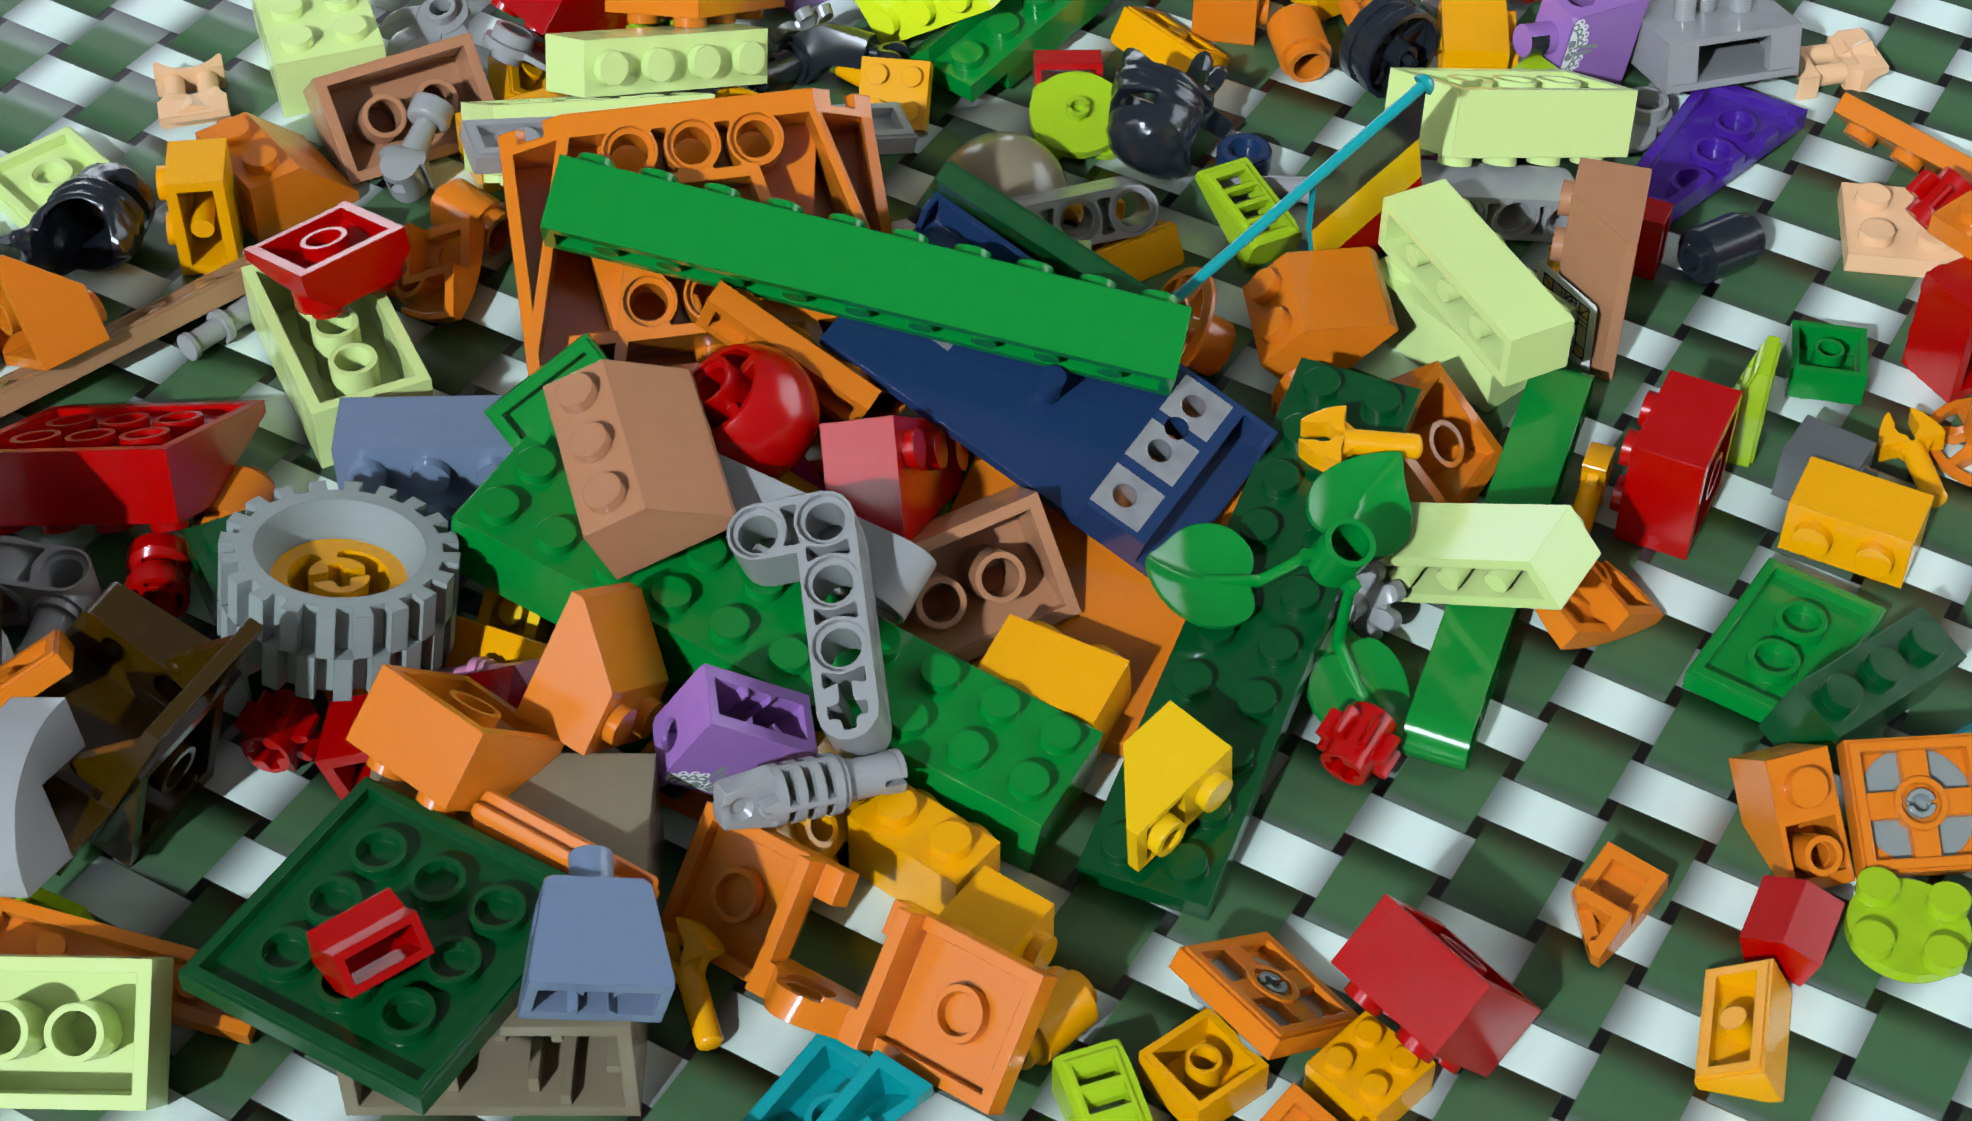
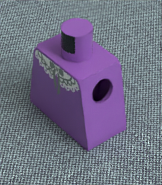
M1542 0L1535 22L1519 24L1513 32L1514 49L1520 57L1528 58L1540 55L1559 69H1566L1621 85L1650 0Z
M706 663L693 673L655 716L652 726L659 789L664 795L673 799L681 798L690 790L713 795L716 780L770 763L778 765L781 761L791 759L797 762L798 758L806 756L816 757L818 754L809 695Z

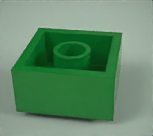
M1792 319L1785 347L1784 396L1861 406L1868 379V329Z

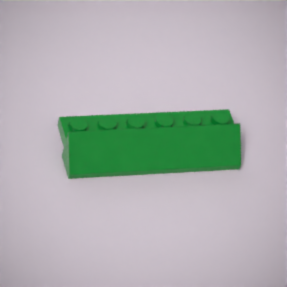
M1001 0L991 10L940 27L910 52V60L931 61L934 65L932 97L943 88H946L973 103L996 82L1010 89L1033 69L1034 50H1056L1114 0Z

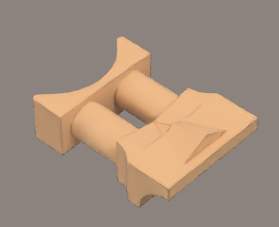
M1863 28L1837 31L1834 35L1828 36L1824 44L1802 46L1800 48L1799 73L1795 75L1799 80L1795 100L1817 98L1819 87L1840 84L1844 90L1867 91L1868 86L1874 79L1888 73L1889 65Z
M220 53L208 61L192 67L175 68L158 62L153 63L158 97H162L157 102L159 123L162 130L219 122L224 118L231 117L227 93L220 90L221 88H227Z

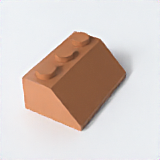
M470 32L313 78L303 91L323 147L339 172L353 186L383 177L379 167L381 159L378 153L385 146L392 144L401 145L413 125L407 116V109L415 93L427 92L437 95L448 101L454 107L456 113L461 112V102L494 100ZM455 116L446 132L434 135L427 157L429 162L460 153Z
M1580 157L1575 181L1563 180L1557 215L1568 216L1567 227H1555L1549 261L1560 262L1558 274L1596 305L1597 317L1589 369L1599 379L1612 381L1652 169Z
M601 359L543 386L583 538L617 580L727 530V526L736 514V510L694 375L689 369Z
M1013 485L932 519L911 542L920 546L934 558L937 563L936 568L905 621L900 624L887 622L968 662L987 652L1009 614L1030 622L1043 621L1054 625L1082 613L1038 492Z

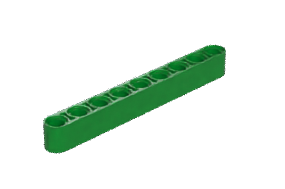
M1560 368L1527 380L1484 503L1557 504L1585 421L1594 385V375ZM1446 605L1407 715L1400 744L1401 755L1466 772L1521 608Z

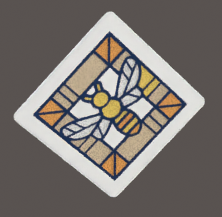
M1539 260L1537 277L1543 286L1577 307L1574 323L1575 333L1571 340L1568 358L1587 373L1590 366L1597 307L1545 262Z

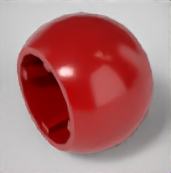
M755 342L738 343L713 353L692 372L719 454L774 479L786 474L806 454L818 431L820 421L819 397L810 375L792 356L766 344Z

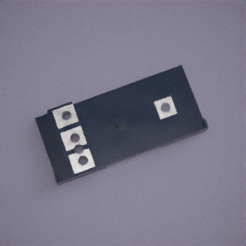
M937 191L922 207L916 227L912 230L925 235L929 239L928 243L953 249L956 244H970L989 251L992 255L991 259L1016 264L1019 259L1034 260ZM838 317L821 336L819 342L845 362L859 367L874 383L1017 485L1038 492L1041 502L1148 578L1145 567L1147 555L1159 548L1177 531L1187 526L1199 523H1214L1247 480L1255 462H1259L1279 433L1181 363L1179 364L1175 384L1168 397L1068 373L1058 365L1039 366ZM1167 434L1174 436L1176 439L1169 437ZM1150 456L1157 458L1160 462L1153 460Z

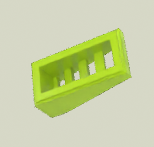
M1247 157L1198 171L1195 175V180L1229 244L1280 201ZM1239 177L1242 182L1226 188H1222L1219 182ZM1248 193L1250 199L1234 203L1231 198ZM1255 209L1259 214L1249 218H1245L1243 213ZM1288 210L1267 228L1268 231L1259 234L1236 254L1243 270L1277 260L1286 252H1295L1303 234Z
M1767 336L1733 387V389L1743 391L1727 463L1749 467L1750 463L1753 464L1783 342H1780V337Z
M1111 1039L1067 1052L1053 1059L1051 1091L1065 1121H1154L1133 1066L1119 1039ZM1118 1101L1120 1105L1093 1114L1089 1113V1109Z

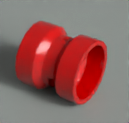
M154 532L137 537L129 544L127 550L126 570L128 576L124 586L175 618H179L188 609L191 593L189 576L192 565L186 542L169 533Z

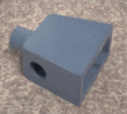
M601 845L579 846L568 855L569 875H551L543 880L532 919L517 1006V1018L661 1023L675 989V977L653 886L643 878L614 877L613 852L609 848Z

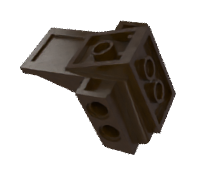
M113 582L67 629L64 634L75 646L73 671L35 696L65 697L86 745L42 784L73 855V858L55 874L61 876L87 841L131 868L210 780L214 773L225 696L242 674L237 667L265 626L249 618L234 635L211 640L126 586Z

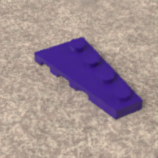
M1734 84L1692 91L1636 165L1652 169L1647 197L1673 203L1674 208L1671 223H1673L1804 128L1808 110Z

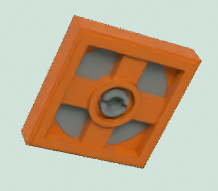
M1972 733L1843 740L1836 745L1856 880L1859 873L1868 867L1885 868L1894 873L1897 878L1972 873Z
M1267 931L1179 947L1169 965V968L1189 986V992L1197 1002L1209 1009L1215 1010L1238 1032L1239 1040L1246 1048L1257 1055L1265 1057L1267 1060L1323 1048L1359 1016Z

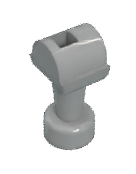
M427 92L415 93L407 109V116L413 125L401 145L392 144L385 146L378 153L381 159L379 167L387 187L395 200L402 203L418 201L425 195L428 187H434L435 177L427 157L434 135L446 132L455 116L454 113H456L454 107L448 101L437 95Z

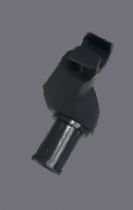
M826 22L782 39L778 50L768 55L767 84L748 85L751 91L756 89L755 92L765 93L789 82L803 86L816 80L833 66L861 69L862 56L910 60V53L904 42L891 41L878 46L875 33L835 22Z

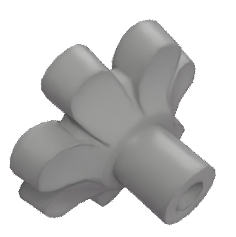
M830 3L823 4L814 11H812L810 5L800 8L794 13L796 21L790 20L781 24L775 31L770 32L768 37L775 45H778L786 36L828 22L834 16Z
M1371 560L1357 575L1361 589L1355 594L1348 627L1351 630L1356 627L1361 639L1370 637L1380 640L1383 636V630L1394 631L1402 623L1400 612L1391 607V604L1399 602L1406 597L1405 587L1400 580L1383 583L1386 567L1379 560ZM1340 602L1334 614L1335 616L1333 618V621L1337 619Z

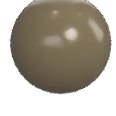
M997 131L976 136L961 145L947 160L948 162L950 160L1009 198L1068 186L1063 168L1051 151L1037 140L1020 133ZM1065 210L1062 212V215L1060 217V225H1062L1065 221Z

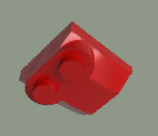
M343 201L337 206L258 244L248 246L243 251L247 261L277 283L291 290L299 313L312 315L317 320H326L341 315L347 310L348 304L368 294H380L396 287L399 283L398 279L407 271L405 259L411 250V245L405 226L350 202Z

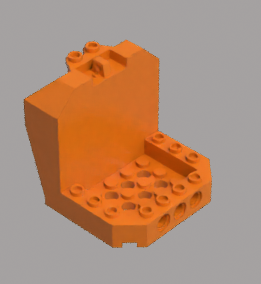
M812 87L560 114L542 120L544 136L526 142L525 131L513 130L498 135L528 376L586 331H588L610 360L686 368L691 373L713 353L727 347L726 344L695 324L707 298L715 287L545 246L540 224L560 154L577 158L579 153H594L612 160L616 164L615 168L640 173L642 168H656L675 175L678 178V183L702 189L706 183L722 184L739 191L743 199L764 204L769 198L784 199L800 205L804 209L803 213L826 219L833 213L846 214L864 221L867 229L891 234L892 227L869 95L855 93L844 96L845 107L831 105L829 90ZM758 298L763 304L765 311L785 325H795L802 328L815 339L820 349L839 362L844 361L819 343L821 336L838 318L837 316ZM870 380L871 384L880 389L881 392L864 418L888 415L899 416L907 405ZM820 410L819 424L838 422ZM818 426L813 443L804 456L823 480L824 471L820 428Z

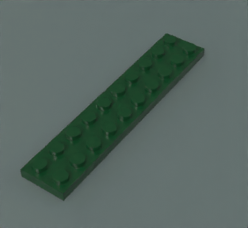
M1301 357L1271 425L1279 433L1259 462H1255L1227 525L1228 528L1235 531L1245 540L1252 551L1254 565L1251 574L1263 573L1297 555L1302 548H1310L1322 534L1308 520L1306 515V498L1311 485L1323 472L1307 464L1298 456L1299 438L1315 439L1322 442L1329 441L1330 439L1324 437H1301V419L1325 408L1346 405V422L1355 429L1409 433L1421 404V389ZM1352 455V456H1350V457L1347 458V459H1350V458H1353V457H1356V456H1359V455ZM1302 566L1263 587H1251L1255 600L1254 612L1246 622L1234 628L1223 630L1208 629L1185 620L1138 729L1171 700L1232 747V790L1220 807L1211 813L1203 811L1186 827L1183 838L1171 853L1161 858L1156 855L1146 866L1137 872L1128 865L1123 760L1077 864L1078 880L1209 921L1304 690L1312 666L1315 663L1343 593L1341 588H1329L1318 584L1310 575L1308 567Z

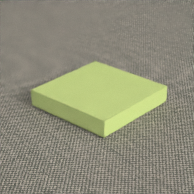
M70 126L58 130L0 158V210L20 229L26 227L37 210L47 203V199L54 189L65 181L70 180L72 176L77 175L85 167L95 163H110V161Z

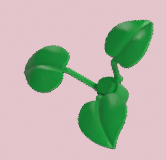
M1387 451L1359 455L1342 461L1323 472L1311 485L1306 498V515L1312 526L1322 533L1321 536L1310 548H1302L1297 555L1263 573L1251 574L1254 558L1245 540L1232 529L1214 523H1199L1187 526L1177 531L1159 548L1147 555L1145 562L1146 571L1159 597L1171 610L1186 621L1208 629L1223 630L1234 628L1246 622L1255 609V600L1251 587H1263L1302 566L1308 567L1310 575L1318 584L1329 588H1341L1343 593L1331 640V646L1335 654L1320 657L1312 666L1306 683V693L1310 707L1322 723L1331 707L1344 713L1348 705H1353L1354 702L1364 701L1371 703L1392 717L1397 726L1394 735L1402 739L1411 702L1407 678L1398 658L1386 645L1374 638L1359 639L1348 648L1345 644V635L1354 597L1361 589L1357 575L1371 560H1380L1398 552L1407 542L1411 533L1413 522L1412 507L1406 488L1403 455L1401 452Z

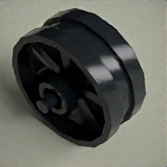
M1372 0L1358 12L1344 34L1339 52V62L1342 71L1377 98H1386L1390 68H1428L1431 65L1439 45L1440 29L1437 20L1411 0Z

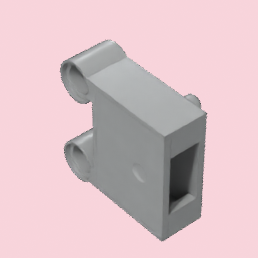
M1650 0L1629 62L1666 95L1798 75L1802 22L1774 0Z

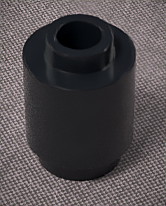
M1735 212L1727 213L1682 233L1678 242L1677 252L1679 265L1684 273L1697 283L1709 284L1753 265L1758 256L1765 250V233L1759 221L1752 215Z

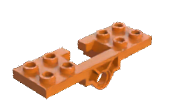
M707 801L660 917L663 931L676 933L679 945L684 947L675 918L681 917L698 921L717 936L726 951L710 962L746 981L745 989L761 997L765 1009L775 1017L799 1028L836 1039L855 1050L874 1052L877 1049L927 1082L987 1115H1002L1056 985L1058 976L910 900L895 899L882 930V933L887 935L864 994L861 997L790 958L814 897L830 906L847 908L860 874L769 827L723 830L714 817L713 802Z

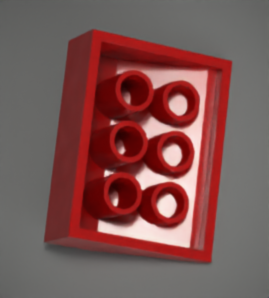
M265 401L52 406L0 429V535L21 531L26 526H40L41 533L43 534L65 533L79 528L80 525H95L96 532L101 534L125 531L134 527V524H150L151 531L155 533L172 532L188 527L190 525L189 518L213 506L266 413Z

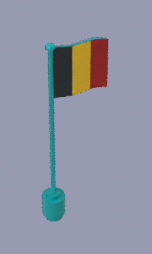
M1427 74L1416 75L1414 77L1415 85L1172 293L1179 298V304L1308 192L1306 232L1309 251L1368 246L1377 253L1381 251L1382 248L1378 245L1383 198L1422 186L1419 137L1425 95H1431L1434 91L1433 79Z

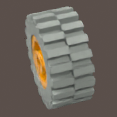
M326 480L308 482L307 492L298 494L288 485L274 489L273 502L271 503L257 496L246 503L245 515L234 512L226 521V532H220L218 540L217 635H221V638L234 635L249 618L265 626L237 668L246 676L262 670V685L276 691L286 682L295 684V696L314 699L317 689L333 690V701H352V690L366 689L369 693L383 664L437 671L442 666L443 654L450 655L456 634L461 553H459V540L456 532H447L448 521L439 512L426 516L427 503L414 496L401 503L397 501V490L380 485L375 494L362 492L363 482L344 480V490H328Z

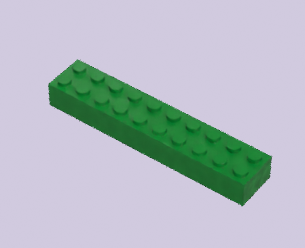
M525 436L452 516L451 532H456L459 540V553H461L459 574L556 625L572 591L631 582L642 589L669 678L668 684L680 689L693 673L706 663L809 695L814 731L822 730L816 715L801 583L794 582L779 586H761L752 582L745 575L726 538L717 534L617 580L583 538L561 453L528 436ZM829 593L825 602L836 603L843 600V598ZM878 617L892 723V737L886 750L897 748L903 754L908 771V777L903 779L911 787L929 792L940 805L966 821L975 822L985 827L995 839L1000 841V859L1029 874L1090 782L1104 733ZM848 649L841 652L835 658L832 666L844 667L853 663L858 658L861 650ZM847 699L852 709V728L857 727V716L863 713L855 699Z

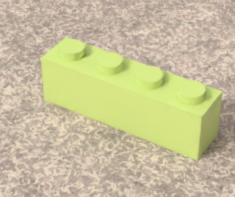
M707 23V27L703 28L659 26L545 34L546 91L591 98L767 84L768 28L737 23Z
M1446 179L1383 198L1378 245L1503 387L1567 366L1571 340L1575 333V319L1572 317L1571 312L1565 305L1560 304L1539 281L1535 272L1527 268L1508 248L1502 236L1495 233L1475 212L1472 204L1467 199L1462 198Z
M1410 502L1413 522L1407 542L1394 555L1379 561L1386 567L1383 583L1400 580L1405 587L1406 597L1399 602L1561 610L1599 558L1601 552L1587 532L1584 521L1573 510L1571 505Z

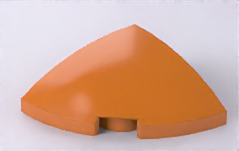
M469 215L427 230L412 223L402 225L405 226L411 245V250L405 259L407 271L398 279V285L386 292L388 298L396 296L406 306V308L401 307L402 313L424 322L449 323L461 320L470 305L479 279L484 248L485 223Z
M1596 560L1561 610L1535 609L1548 633L1561 650L1593 647L1622 639L1657 624L1664 616L1660 609L1638 586L1607 560H1604L1602 563Z

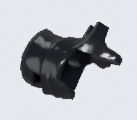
M1128 47L1123 53L1112 85L1108 125L1106 128L1108 144L1114 155L1129 168L1156 179H1180L1189 175L1192 170L1190 151L1198 130L1208 131L1218 138L1224 139L1235 125L1213 106L1214 95L1228 76L1227 67L1224 65L1213 67L1211 54L1207 51H1202L1194 57L1185 74L1174 67L1153 62L1140 50ZM1141 92L1156 93L1154 104L1138 99L1131 94Z
M110 162L89 165L77 175L72 176L70 180L65 181L54 189L47 199V203L37 210L26 227L13 230L9 234L1 236L0 245L19 249L21 251L20 261L60 276H66L77 269L88 272H103L115 269L132 259L141 247L143 238L155 215L156 202L153 191L138 173L125 164Z

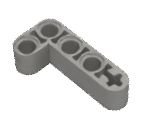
M817 491L755 503L740 509L727 526L726 538L745 575L752 582L761 586H779L794 582L801 583L816 715L820 727L832 747L843 759L886 751L892 737V723L868 541L851 503L842 494L837 492ZM833 525L844 526L836 537L829 540H818L820 533L827 527ZM766 538H777L774 545L767 551L751 553L759 541ZM841 586L853 587L845 599L836 603L825 602L828 594L834 589ZM848 649L861 650L858 658L853 663L844 667L832 666L835 658L841 652ZM847 699H855L863 713L857 716V727L852 728V709Z

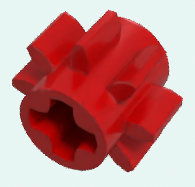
M1946 166L1938 175L1924 168L1905 188L1914 196V200L1905 210L1927 231L1932 213L1970 190L1972 191V185L1949 166Z
M287 689L275 690L272 693L264 690L257 702L248 700L234 724L237 729L245 732L238 745L242 748L247 760L257 768L272 773L284 772L287 769L296 771L302 759L311 762L317 752L321 733L314 730L321 717L319 714H316L313 704L307 698L295 696V691Z
M1357 701L1353 705H1348L1344 713L1331 707L1315 732L1321 738L1316 747L1318 750L1323 751L1320 756L1322 766L1332 776L1350 785H1362L1365 781H1369L1372 774L1385 780L1401 756V753L1396 749L1401 739L1394 735L1397 730L1395 721L1378 706L1364 701Z

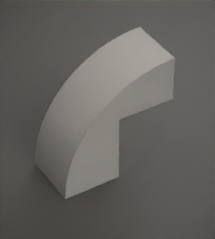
M11 697L0 708V897H31L73 858L42 786L86 746L65 697Z

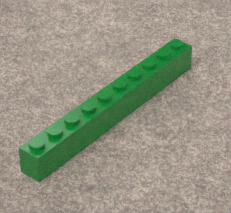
M579 153L577 158L561 154L559 156L540 224L544 244L547 247L716 287L722 280L733 289H744L758 298L1039 366L1058 365L1068 373L1169 397L1175 384L1193 307L1179 304V298L1168 292L1147 289L1143 290L1140 295L1116 289L1117 284L1114 281L1098 275L1083 274L1079 276L1078 280L1054 274L1053 267L1036 260L1019 259L1016 264L991 259L992 255L989 251L970 244H956L953 249L929 244V239L925 235L908 229H893L891 234L866 228L864 221L846 214L833 213L829 215L828 219L803 213L804 209L800 205L784 199L769 198L765 204L741 198L740 192L734 188L722 184L706 183L703 185V189L678 183V178L675 175L656 168H642L640 173L615 168L616 164L612 160L594 153Z

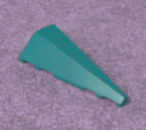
M817 1033L742 1121H896L927 1101L934 1094L931 1083L877 1049L869 1057L860 1050H855L836 1039Z

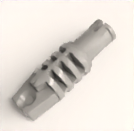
M894 748L851 759H843L838 754L834 755L832 752L817 754L816 757L798 758L797 762L791 759L781 761L778 765L775 763L761 765L715 781L713 790L714 817L723 830L778 827L786 825L788 821L790 823L805 821L807 817L812 820L822 818L825 814L828 816L842 814L845 809L850 807L851 802L859 801V799L905 792L907 782L903 778L908 777L907 764L901 751Z

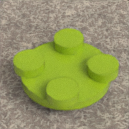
M1070 71L1057 74L1037 84L1032 90L1029 106V124L1035 136L1034 139L1050 150L1057 160L1062 157L1072 159L1095 157L1104 161L1115 159L1116 156L1109 147L1106 133L1113 83L1092 73Z
M1868 867L1859 873L1855 885L1856 894L1850 900L1845 914L1844 932L1851 950L1865 965L1890 979L1916 984L1940 981L1962 972L1972 942L1971 925L1967 918L1972 899L1970 893L1963 886L1950 881H1941L1932 886L1914 879L1897 878L1894 873L1882 867Z

